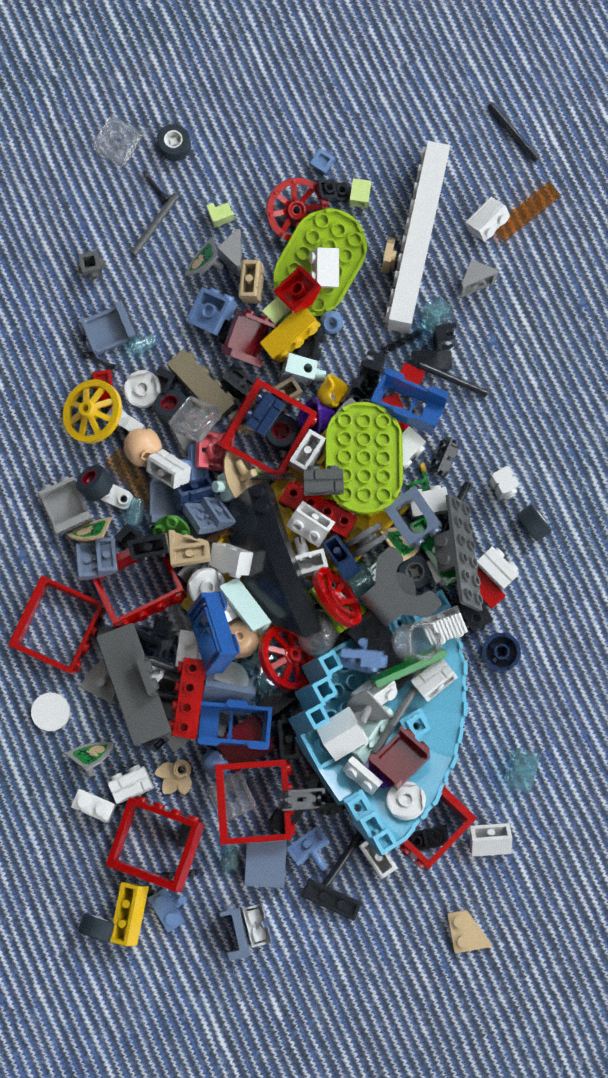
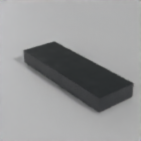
M308 878L300 895L353 921L362 905L361 901L311 878Z

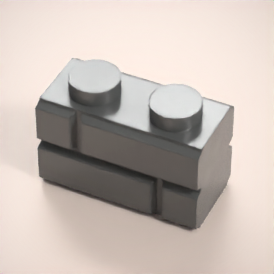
M331 465L327 466V469H319V466H308L307 469L303 470L304 496L343 495V469H339V466Z

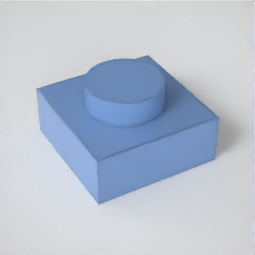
M319 148L311 160L310 166L326 175L334 163L335 157Z

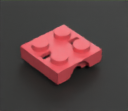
M204 429L196 431L195 468L224 472V454L228 450L218 445L224 433H211L209 430ZM233 436L231 442L229 443V444L232 445L233 447H234V436Z

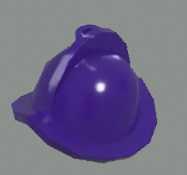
M313 396L304 405L318 412L316 415L318 419L313 427L310 426L309 429L320 435L321 431L327 429L334 415V410L320 404L318 397ZM300 410L299 414L300 429L309 415Z

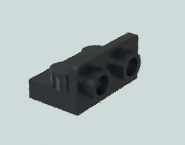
M322 326L318 327L315 334L305 339L301 347L294 350L295 355L316 361L320 360L321 350H318L319 343H323L325 332L321 331Z

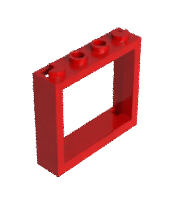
M255 378L218 445L267 473H287L290 468L288 464L291 457L306 436L309 427L315 425L318 419L316 416L318 412L259 378ZM261 387L309 414L277 471L229 444Z
M129 548L116 554L118 571L138 562V559L131 560ZM168 556L162 557L177 589L118 618L100 581L105 577L92 579L116 629L130 623L135 624L144 621L149 616L163 612L167 607L179 604L183 599L187 598Z
M41 575L8 646L74 675L75 672H79L82 666L80 660L83 654L86 655L91 646L88 643L91 637L96 636L99 629L97 624L100 619L103 620L107 610L102 602ZM48 586L97 607L70 667L21 645Z
M286 759L215 764L220 845L292 840V835H295V823H291L290 815H294V810L284 811L285 834L228 838L223 770L281 766L282 791L292 790V783H288V775H291V765L287 763Z
M445 786L441 791L440 800L464 824L430 860L408 839L399 845L400 851L406 856L410 855L415 860L414 864L426 872L477 819Z
M138 795L136 798L129 797L106 866L171 891L182 892L205 824L199 822L200 818L190 814L188 817L183 816V812L174 808H171V811L164 809L165 805L161 803H147V798ZM137 807L191 826L173 880L119 860Z

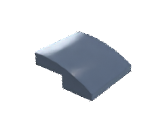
M203 497L201 503H184L182 511L197 534L220 531L234 525L236 522L220 497Z
M114 537L95 539V543L76 544L79 581L105 577L118 572Z

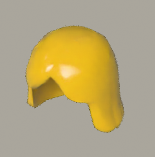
M327 374L316 396L323 406L336 408L340 405L339 401L349 387L337 376ZM331 393L334 394L335 401L331 397Z

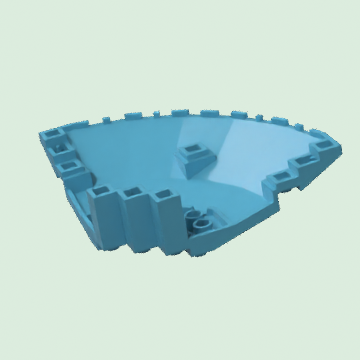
M442 589L435 592V595L441 601V606L430 616L452 608ZM400 615L387 626V629L396 646L406 645L412 650V658L438 646L445 649L447 656L444 660L458 678L428 702L417 691L385 743L386 745L399 732L398 728L402 726L404 729H410L419 742L423 741L430 748V759L408 780L417 784L425 793L426 804L421 815L411 820H401L394 817L388 811L386 805L387 792L392 787H379L372 796L365 792L359 784L342 771L348 760L352 756L355 758V756L349 753L335 761L323 745L317 732V728L331 721V717L345 709L349 699L352 697L351 693L367 682L369 677L375 675L343 667L340 661L342 647L359 649V646L352 638L301 666L310 684L294 693L304 710L288 719L297 735L294 738L304 756L337 805H345L353 820V825L379 856L405 842L415 831L416 826L426 818L427 813L432 807L437 805L442 795L441 791L444 784L448 782L450 771L458 760V747L462 741L464 719L468 713V702H466L468 663L467 660H464L463 643L460 642L459 638L453 637L446 640L442 645L431 646L421 621L427 617ZM397 620L401 622V626H398ZM400 652L402 657L405 658L407 654ZM411 680L400 690L397 689L398 694H396L393 700L383 704L391 708L394 714L411 686L415 687ZM414 723L417 725V730L413 727ZM355 805L359 807L358 812L354 809Z

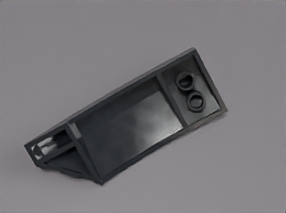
M262 481L247 488L226 506L236 521L234 525L226 528L230 532L228 538L231 545L253 552L249 575H241L245 588L270 619L271 624L306 638L322 631L313 598L310 595L291 546L274 489L266 481Z

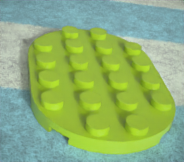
M331 208L307 215L297 226L276 263L273 275L274 289L299 265L310 273L309 254L312 249L317 247L339 248V287L321 288L313 305L307 307L314 317L321 316L327 311H332L344 298L366 257L367 242L364 230L359 222L350 214Z
M356 402L346 405L331 418L325 435V469L331 465L339 466V469H343L344 493L343 495H331V497L339 506L349 512L362 515L375 514L388 508L395 501L402 488V431L396 418H393L382 406L370 402Z

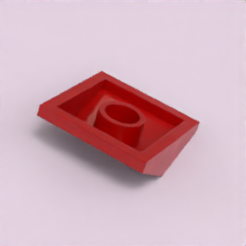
M299 265L273 292L295 314L313 305L322 286Z

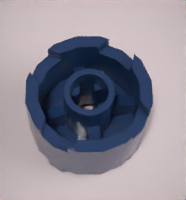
M508 633L493 634L484 642L481 648V660L487 669L495 673L510 671L518 664L521 658L520 644L514 636ZM496 649H503L505 657H499Z

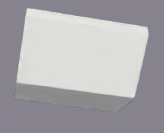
M350 707L330 718L331 721L317 728L323 745L335 761L369 742L367 735L358 724V720Z

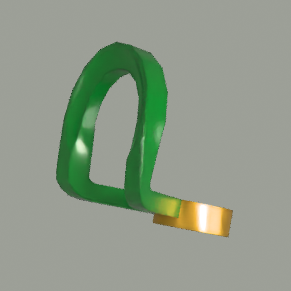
M424 462L419 463L424 479L411 482L407 485L406 491L412 486L424 482L426 486L419 489H422V491L429 489Z

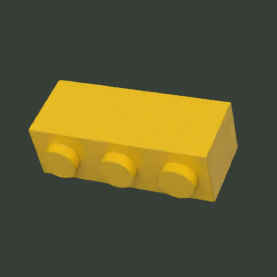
M307 308L295 314L292 312L260 344L275 361L280 363L285 361L289 353L301 347L305 339L315 334L321 324Z
M121 882L113 919L115 926L110 942L124 946H136L138 944L149 886L133 882Z

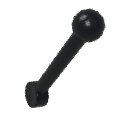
M144 170L142 172L143 176L147 178V180L162 196V200L165 202L168 201L169 196L162 192V190L156 185V183Z
M89 352L83 353V358L92 359L116 371L119 369V366L90 355Z

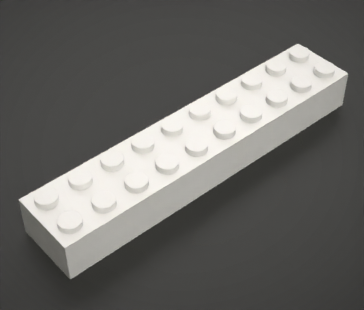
M428 141L427 147L423 146L421 161L404 234L406 235L403 236L401 252L404 253L399 254L397 270L393 281V287L396 289L392 288L389 305H392V307L388 306L385 323H388L389 330L410 334L450 145Z

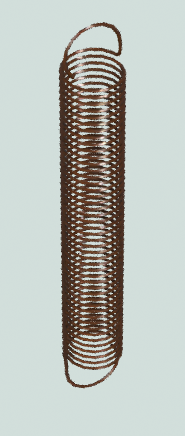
M220 531V533L218 532L217 535L214 534V536L212 535L208 539L225 538L230 535V532L223 533Z

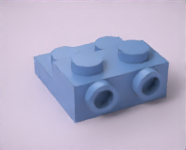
M202 287L186 321L217 336L225 319L230 321L238 304L233 302L235 298L225 293L221 296V292L212 287L209 290Z
M353 648L341 649V657H346V661L358 662L361 659L360 667H365V671L377 672L378 668L387 667L388 656L384 655V651Z

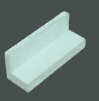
M239 578L233 579L219 587V590L223 592L225 598L251 632L257 631L262 635L268 630L271 623L270 619Z
M382 705L392 718L394 713L391 708ZM391 718L380 721H367L365 726H361L369 742L351 752L361 764L365 765L368 761L373 747Z

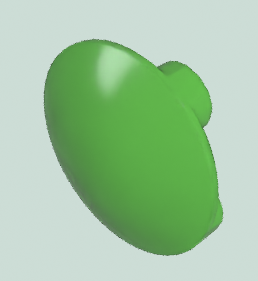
M174 515L162 516L157 520L153 529V534L174 530L182 535H190L191 533L187 523Z

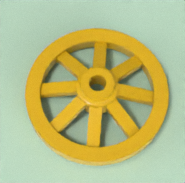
M88 380L76 386L67 397L63 408V422L70 436L87 444L98 443L109 437L116 429L121 418L122 402L120 395L112 385L102 380ZM98 388L90 399L89 389ZM105 390L111 396L110 399L97 402ZM83 393V402H77L76 400ZM113 405L112 416L101 412L100 408ZM73 407H76L79 411L72 416ZM98 417L108 421L103 430H100L96 422ZM79 419H81L80 429L78 433L73 424H75ZM89 420L95 434L85 436Z

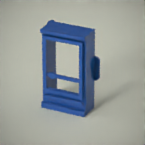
M387 368L370 403L382 406L397 421L420 429L432 436L445 408L449 394L447 391L434 386H430L428 389L405 380L402 373ZM387 388L414 398L409 411L381 401ZM417 400L426 403L421 416L412 413Z
M222 591L200 593L187 612V616L191 617L190 622L193 623L191 626L204 668L206 669L205 674L223 673L236 655L240 653L236 634L231 633L225 614L227 605ZM204 615L206 616L207 622H205V625H203V623L201 622ZM207 627H209L211 635L207 632Z
M232 699L227 700L226 703L202 701L198 743L200 745H230L267 750L269 749L272 707L248 705L246 701ZM220 711L230 712L228 739L217 738ZM233 712L263 714L261 741L231 739L233 737Z

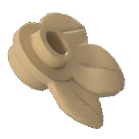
M178 760L174 764L166 762L156 769L155 775L164 778L162 784L164 794H170L179 789L182 794L186 795L191 789L192 781L189 776L191 766L187 761ZM180 766L185 767V772L182 774L178 772Z

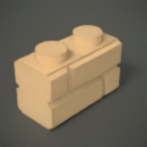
M242 260L238 296L243 303H261L265 267L260 260Z

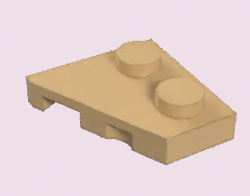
M388 238L382 272L389 273L390 267L394 268L397 253L394 250L396 238Z
M169 530L170 562L172 567L211 562L210 545L207 540L195 539L193 536L182 535L174 530Z
M467 910L447 913L454 953L492 947V943Z

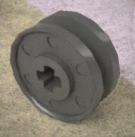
M380 523L362 531L345 543L347 548L355 545L358 548L352 553L354 558L365 554L389 538L387 534L376 535V532L382 527Z

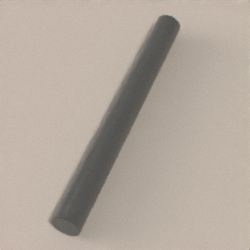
M176 193L171 195L130 251L134 256L138 255L179 199Z
M411 686L371 753L376 755L383 748L418 690L415 687Z

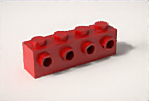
M289 481L278 500L279 505L284 508L288 507L295 512L302 501L306 502L333 520L335 523L329 532L334 535L337 534L346 541L357 522L356 514L339 508V505L333 500L329 499L326 501L322 499V495L304 496V485L297 481L294 483Z
M184 657L182 661L178 662L177 673H180V679L175 682L174 692L177 693V699L173 700L171 712H175L174 720L169 722L172 732L171 736L196 739L206 670L200 659Z

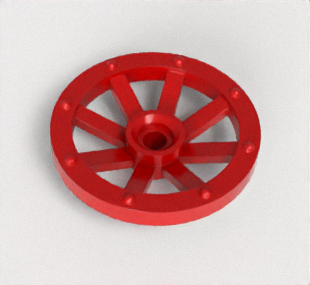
M290 178L276 185L269 194L266 202V218L274 233L280 238L289 241L292 235L286 233L293 219L297 228L301 222L300 219H304L307 216L306 211L324 210L329 208L328 201L320 199L316 183L305 178ZM297 184L308 187V190L299 201L297 199ZM288 186L291 187V202L280 193ZM314 192L320 203L305 205L304 203ZM276 198L286 206V209L273 211ZM295 206L298 209L297 213L293 212ZM288 215L280 228L275 217Z
M322 567L313 574V585L326 611L345 627L352 628L360 623L362 619L361 607L346 580L328 567ZM332 581L337 585L335 589H332ZM341 591L344 593L347 599H343L342 595L340 594ZM350 605L352 611L343 606Z
M277 626L268 629L263 634L259 643V660L267 678L275 686L287 691L302 688L309 682L304 671L301 676L299 665L302 666L314 659L306 638ZM278 633L286 634L287 642ZM273 637L282 648L270 646L271 638ZM294 640L299 645L298 647L295 646ZM268 652L278 654L279 660L271 664ZM284 665L285 669L282 677H280L274 669ZM293 667L295 682H288Z

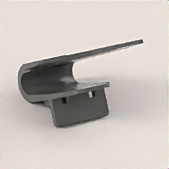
M388 547L377 557L375 584L360 597L384 627H387L400 615L428 617L441 606L440 599L433 591H427L422 595L416 596V587L412 579L404 573L396 572L398 566L403 562V556L395 547Z

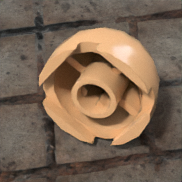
M137 428L131 431L124 440V453L135 466L146 467L148 456L162 450L161 440L157 433L148 428L142 430Z
M242 619L230 622L231 633L236 634L240 646V653L235 658L251 656L258 648L259 633L257 631L251 632Z

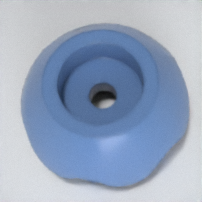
M327 311L321 315L320 324L322 331L327 334L339 332L343 326L342 316L335 311Z

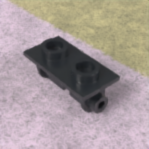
M446 437L440 441L438 445L439 450L431 461L429 472H438V475L441 477L448 475L453 462L447 460V458H455L459 449L458 441L453 440V437Z

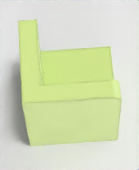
M353 178L349 206L368 208L371 181Z
M214 203L206 205L214 228L235 220L229 203L215 207Z
M277 296L263 310V313L270 318L273 324H276V328L292 311Z

